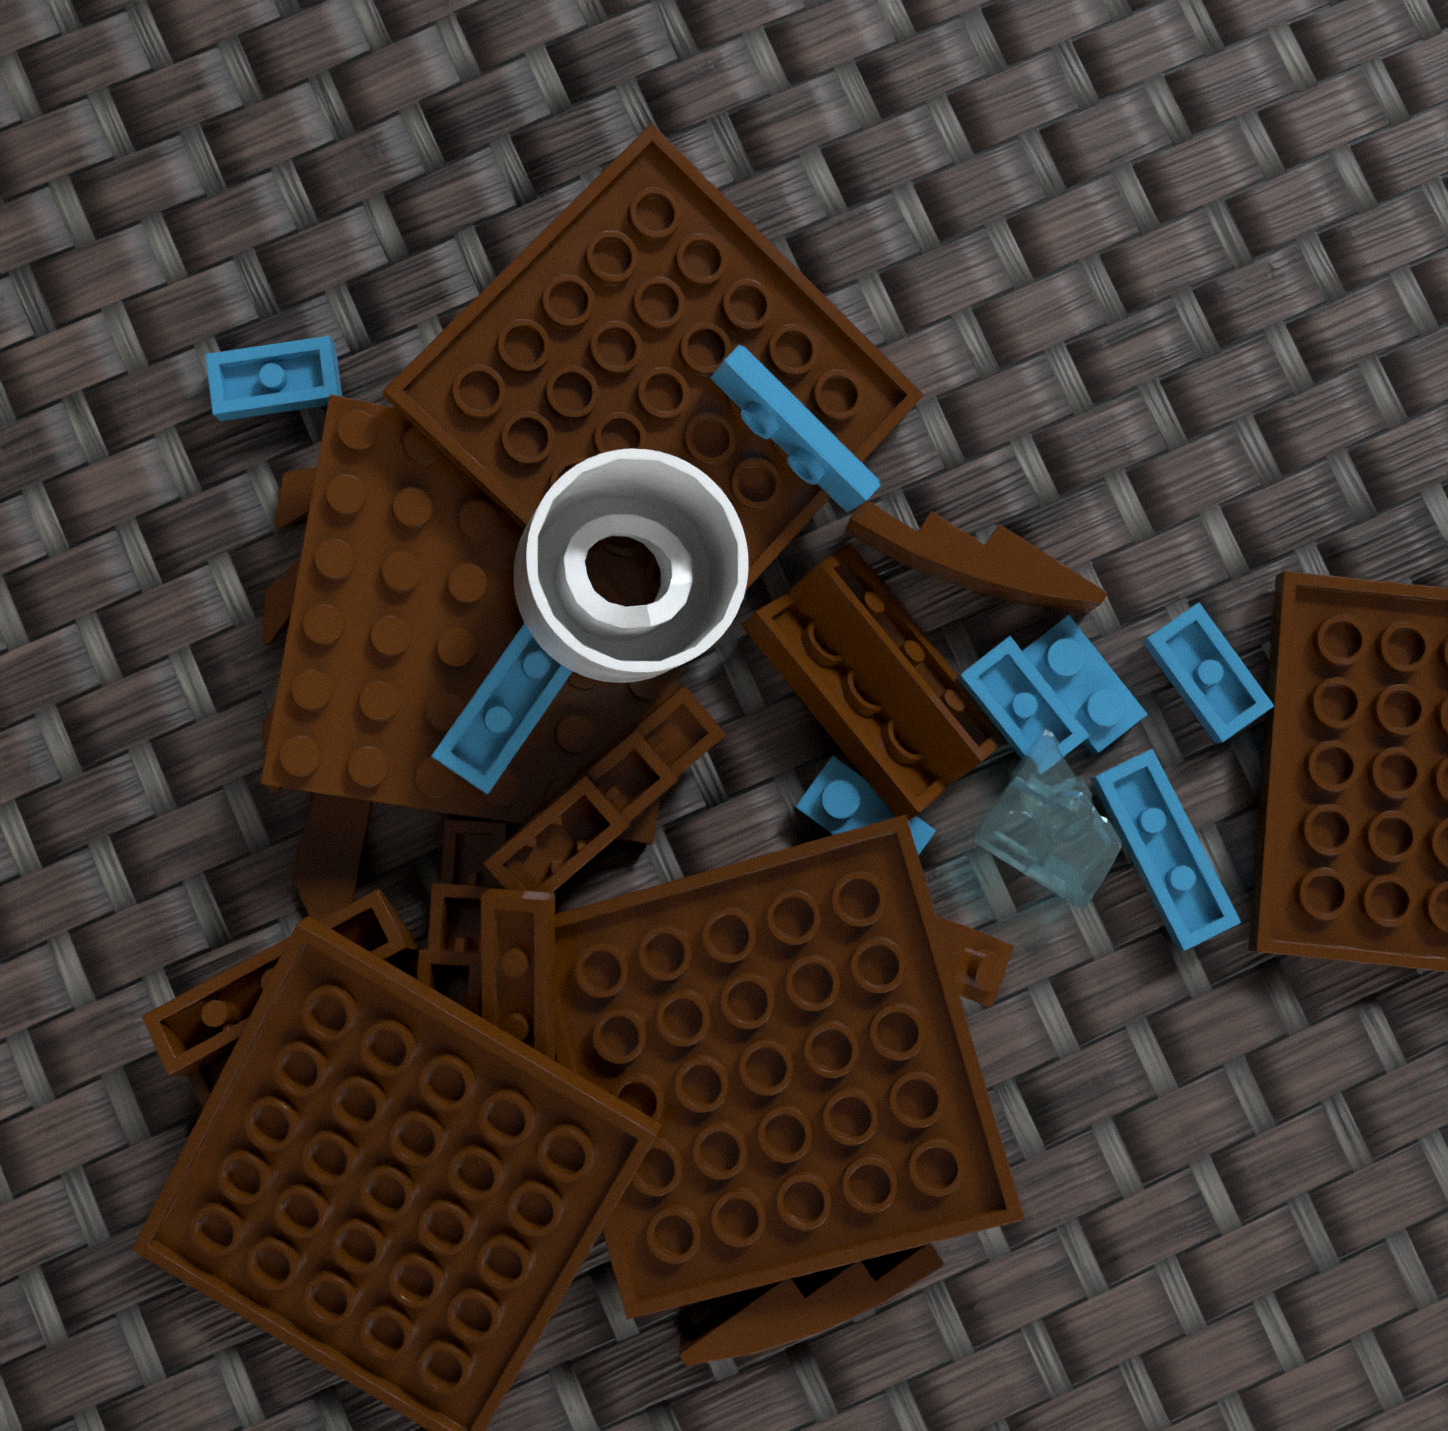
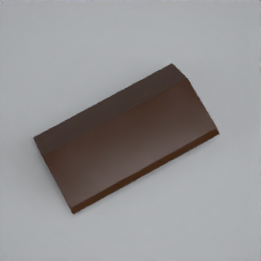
M851 544L819 562L789 592L757 610L741 625L896 817L907 814L908 821L911 820L945 789L983 762L1006 741L1004 736L957 679L958 675Z
M377 889L318 921L417 979L418 953L422 948L381 890ZM290 937L142 1015L167 1075L188 1076L202 1108H204Z

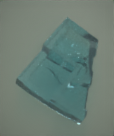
M1044 728L1013 771L1010 783L975 831L973 842L1076 907L1084 910L1112 867L1121 849L1122 841L1109 820L1100 816L1091 802L1092 793L1082 777L1076 778L1058 749L1059 741L1056 736Z

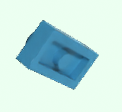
M330 336L205 354L212 412L219 421L328 406L330 394L342 396L336 344Z
M1200 603L1191 606L1141 641L1215 744L1224 742L1274 707L1273 703Z
M1069 615L1023 650V653L1090 736L1083 743L1093 755L1102 751L1148 715Z
M1011 636L957 677L1035 776L1044 773L1090 736Z
M834 756L829 759L794 807L831 835L896 817L865 778ZM915 816L909 820V824L919 855L936 830Z

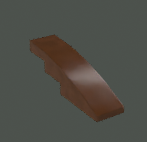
M867 500L856 508L845 530L851 536L904 565L958 587L1023 605L1088 614L1101 605L1108 595V592L1000 524L988 537L985 544H983L933 511L930 512L917 532Z
M685 685L680 686L487 858L483 864L507 890L553 893L630 826L629 822L676 783L681 773L727 734Z
M445 819L440 883H432L427 949H420L418 953L417 980L482 1018L481 895L489 888L505 889L483 863L513 835L514 823Z
M931 1243L883 1255L871 1265H868L863 1260L815 1272L802 1282L798 1277L744 1290L680 1336L679 1356L686 1366L756 1354L824 1332L886 1303L945 1264Z

